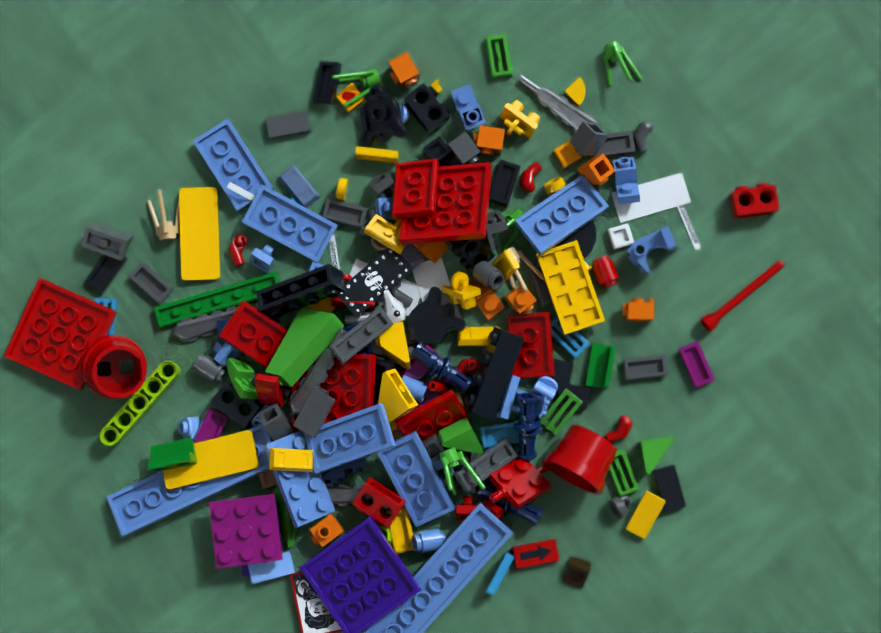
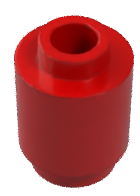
M608 255L592 261V269L599 286L604 285L606 289L617 284L616 280L619 279V275L612 259H609Z

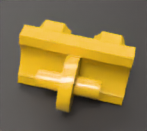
M518 100L511 104L507 103L499 116L504 120L503 124L509 127L506 134L511 136L515 132L520 136L523 134L530 139L538 127L540 116L534 112H531L528 116L522 113L524 106Z
M456 272L452 276L451 286H441L442 292L449 295V302L451 304L461 303V308L463 309L475 307V296L481 295V289L468 284L469 278L463 272Z

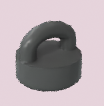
M615 496L609 500L610 510L617 518L621 519L628 514L627 509L630 506V498L628 496L620 498Z

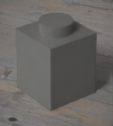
M582 121L570 143L575 147V151L579 155L596 156L609 135L596 123Z
M466 132L448 144L453 155L462 165L475 164L479 161L480 150Z
M277 403L258 413L263 427L273 441L293 433L288 418Z

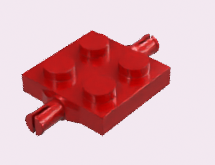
M517 458L490 474L489 480L495 485L497 491L489 495V500L494 504L504 498L516 509H519L550 490L551 484L542 476V474L550 470L544 464L536 468L528 460Z

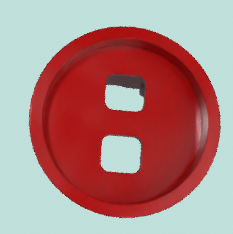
M107 335L95 340L86 349L81 362V373L84 382L92 392L104 398L120 399L133 395L141 388L147 373V362L144 352L135 341L122 335ZM121 360H132V373H120L119 363ZM99 362H110V375L99 376L97 364Z
M571 425L555 450L550 451L543 464L551 472L571 485L588 493L601 495L606 484L604 479L617 453V449L612 443L597 433L579 425Z

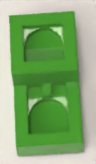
M228 358L226 361L228 373L239 397L258 400L256 386L251 384V379L255 374L253 369L244 359Z

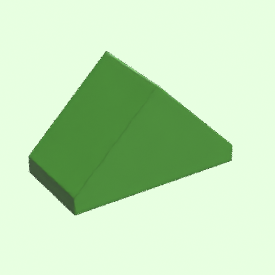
M467 417L438 432V437L443 447H455L457 450L478 454L483 453L481 444Z
M673 437L638 442L643 472L649 475L675 440Z

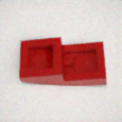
M257 374L255 386L260 403L268 406L277 403L279 407L283 408V389L279 388V377Z

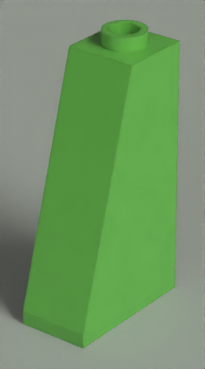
M302 307L265 373L269 376L279 377V387L283 385L292 387L332 342L340 328L343 329L344 325L333 313Z

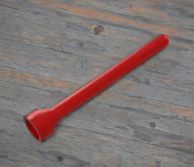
M777 261L714 314L704 315L700 319L703 327L708 332L716 329L722 317L784 267V263Z

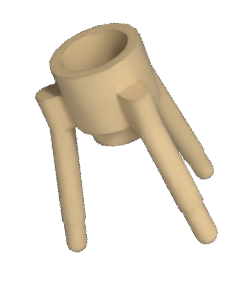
M158 189L157 194L162 221L160 225L151 201H147L156 228V236H159L160 241L176 239V234H180L179 202L176 210L175 225H173V222L166 221L162 191Z
M515 247L509 248L519 265L521 264L520 259H522L536 275L544 280L543 274L525 257L522 250L517 251ZM517 270L514 274L523 291L526 292L527 287ZM511 276L509 282L513 289L516 285L513 276Z

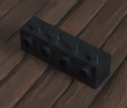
M327 264L256 291L258 309L271 318H281L283 314L299 311L307 305H316L319 301L326 298L337 297L338 294L345 292L346 289L343 271L331 264Z
M496 327L493 328L487 339L488 345L486 350L480 357L478 372L473 376L471 391L466 395L465 409L474 414L495 420L525 338Z

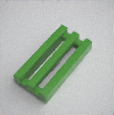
M501 34L486 37L492 79L513 76L507 35ZM501 39L503 40L507 71H503L499 40ZM491 41L495 43L499 72H495Z
M566 388L549 408L546 416L541 418V425L546 426L556 436L583 401ZM566 395L569 396L570 398L566 401L562 408L557 412L553 419L550 422H548L546 419L550 416L554 409L559 405V403L563 400V398ZM574 400L576 404L555 428L553 426L554 423Z
M625 450L617 451L613 460L625 491L621 490L612 464L608 471L618 496L622 497L638 491L640 488ZM619 455H621L628 475L632 482L633 488H629L628 482L626 480L619 459L617 457Z

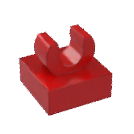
M463 496V505H457L456 521H464L478 506L472 505V496Z

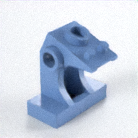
M669 226L636 240L627 250L630 254L628 259L636 267L640 264L642 267L639 270L643 274L646 271L652 274L647 263L650 251L655 248H664L669 252L678 250ZM640 248L645 249L642 254H638Z
M511 375L496 417L508 419L510 411L519 413L520 408L513 406L515 395L521 393L536 394V418L545 417L547 406L550 401L546 400L547 397L541 396L533 391V389H530L529 392L518 389L520 377Z

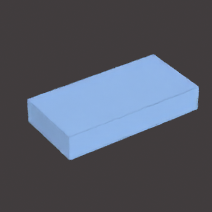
M291 552L282 553L283 560L248 564L252 584L296 573Z

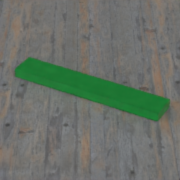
M277 271L154 307L153 310L159 329L177 324L184 318L190 317L195 319L200 314L205 313L208 315L216 310L222 311L228 307H235L242 300L247 303L256 301V291L280 283Z

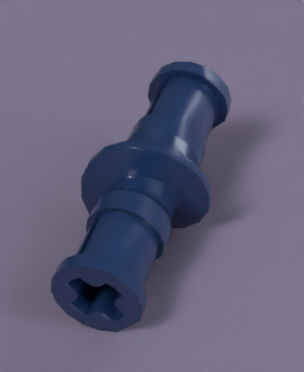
M420 340L409 357L416 358L426 368L431 369L430 377L437 373V381L442 377L444 381L459 389L460 394H463L473 378L466 377L455 366H451L449 364L450 356L444 359L440 358L437 353L422 345L423 342Z
M521 393L517 396V400L520 402V422L513 424V428L520 431V451H518L517 457L521 460H533L537 458V452L535 451L536 435L541 433V421L536 419L535 412L537 395L534 393Z
M485 480L483 483L485 490L480 488L477 497L490 501L489 495L496 492L497 489L490 485L489 481ZM504 498L495 502L499 507L504 508L503 516H507L512 512L515 516L533 523L532 526L536 527L544 509L541 508L539 510L528 503L516 509Z

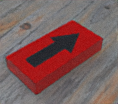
M556 539L512 547L517 569L560 560Z

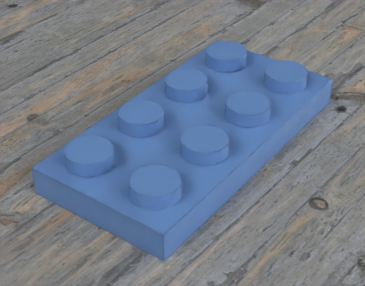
M229 119L224 120L192 140L237 212L251 205L253 201L227 188L229 182L255 196L262 184L274 190Z
M582 174L515 220L514 224L541 256L607 211L609 206Z
M263 184L242 220L244 224L317 263L338 226Z
M381 403L323 424L316 438H312L304 433L308 450H313V469L315 474L396 446L384 404Z
M301 430L263 445L268 460L270 448L308 450L304 433ZM314 469L313 472L272 470L294 528L335 511L321 473L315 474Z
M416 431L395 440V447L377 453L399 496L406 500L405 507L416 527L455 510V505Z

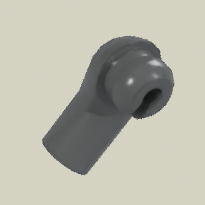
M649 121L641 122L634 133V140L639 153L649 150L646 137L650 131H653V125Z

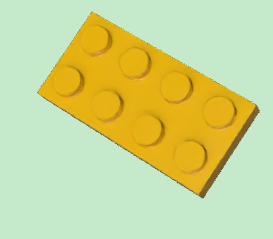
M575 240L552 248L541 256L537 253L536 257L563 334L567 335L605 322L578 241Z

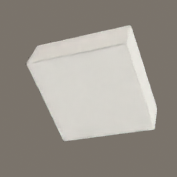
M628 223L607 230L613 250L627 247L634 243Z

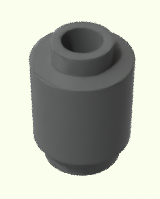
M487 261L479 262L473 269V278L489 289H499L504 283L505 278L502 271Z
M200 354L192 367L196 374L213 384L216 381L220 382L226 373L224 370L225 366L219 364L208 355Z

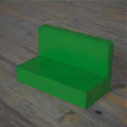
M592 343L585 386L605 390L609 388L616 345L606 346Z
M186 438L151 446L152 460L147 461L148 470L155 473L196 464L193 439Z

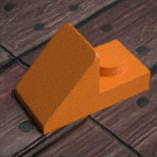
M475 279L469 281L468 284L481 289V295L475 296L476 306L488 321L505 309V306L493 289L487 288Z

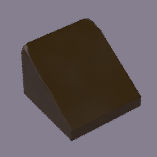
M571 556L562 581L583 588L590 572L591 563Z

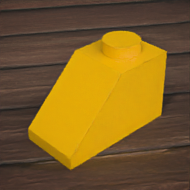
M403 322L393 323L392 326L375 338L376 347L381 346L382 354L406 370L411 369Z
M396 369L382 374L378 404H384L388 421L392 422L404 416L418 406Z

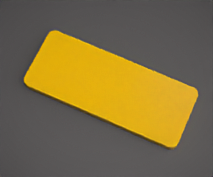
M215 187L181 188L179 190L181 277L184 281L218 280L220 278L217 189Z
M250 430L194 443L197 463L165 470L163 475L166 488L172 490L257 469L259 462L253 433Z

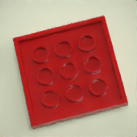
M491 163L439 167L435 215L402 219L399 239L401 244L486 238L492 175Z
M39 278L4 357L83 391L86 384L81 373L83 355L95 340L108 335L118 312Z
M355 354L343 364L335 357V365L327 372L328 378L320 386L330 392L329 396L335 399V403L323 424L374 406L376 355ZM308 369L292 386V394L294 390L299 389V383L302 378L307 377ZM291 413V427L293 429V433L300 431L298 428L293 426L298 415L294 416Z

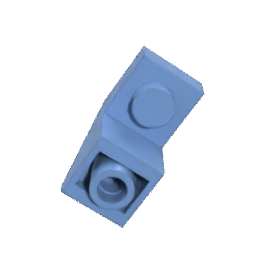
M470 84L450 91L465 130L486 123L480 104L477 103Z
M634 157L614 159L613 168L615 169L614 177L618 203L640 202Z

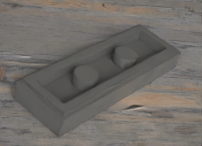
M379 307L330 345L329 349L339 362L343 364L392 326L393 322L383 309Z
M503 438L470 461L469 465L482 482L491 473L515 459L517 454L509 440ZM465 466L453 473L464 492H468L478 485Z

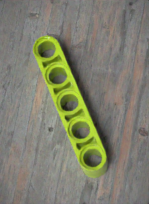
M164 361L155 369L141 388L131 396L101 430L100 441L104 445L118 446L179 379L181 375L179 365L172 361ZM172 365L174 367V374L167 377L165 369ZM154 382L160 384V389L157 393H152L150 389ZM143 398L145 406L139 410L136 407V402L138 399ZM128 414L131 422L124 426L122 424V417ZM113 430L116 433V439L113 442H109L107 435Z

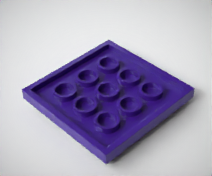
M372 517L363 521L299 567L344 633H361L421 590Z

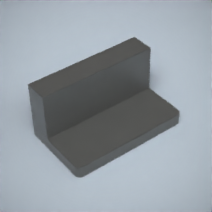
M499 210L488 213L486 238L484 239L491 251L496 250L492 234L508 229L507 221Z
M93 222L85 228L81 247L122 260L124 259L128 242L133 240L134 235L99 222Z
M313 387L293 426L310 437L316 438L335 403V399L329 396L330 392L323 388Z

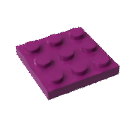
M276 494L209 502L216 569L283 560Z

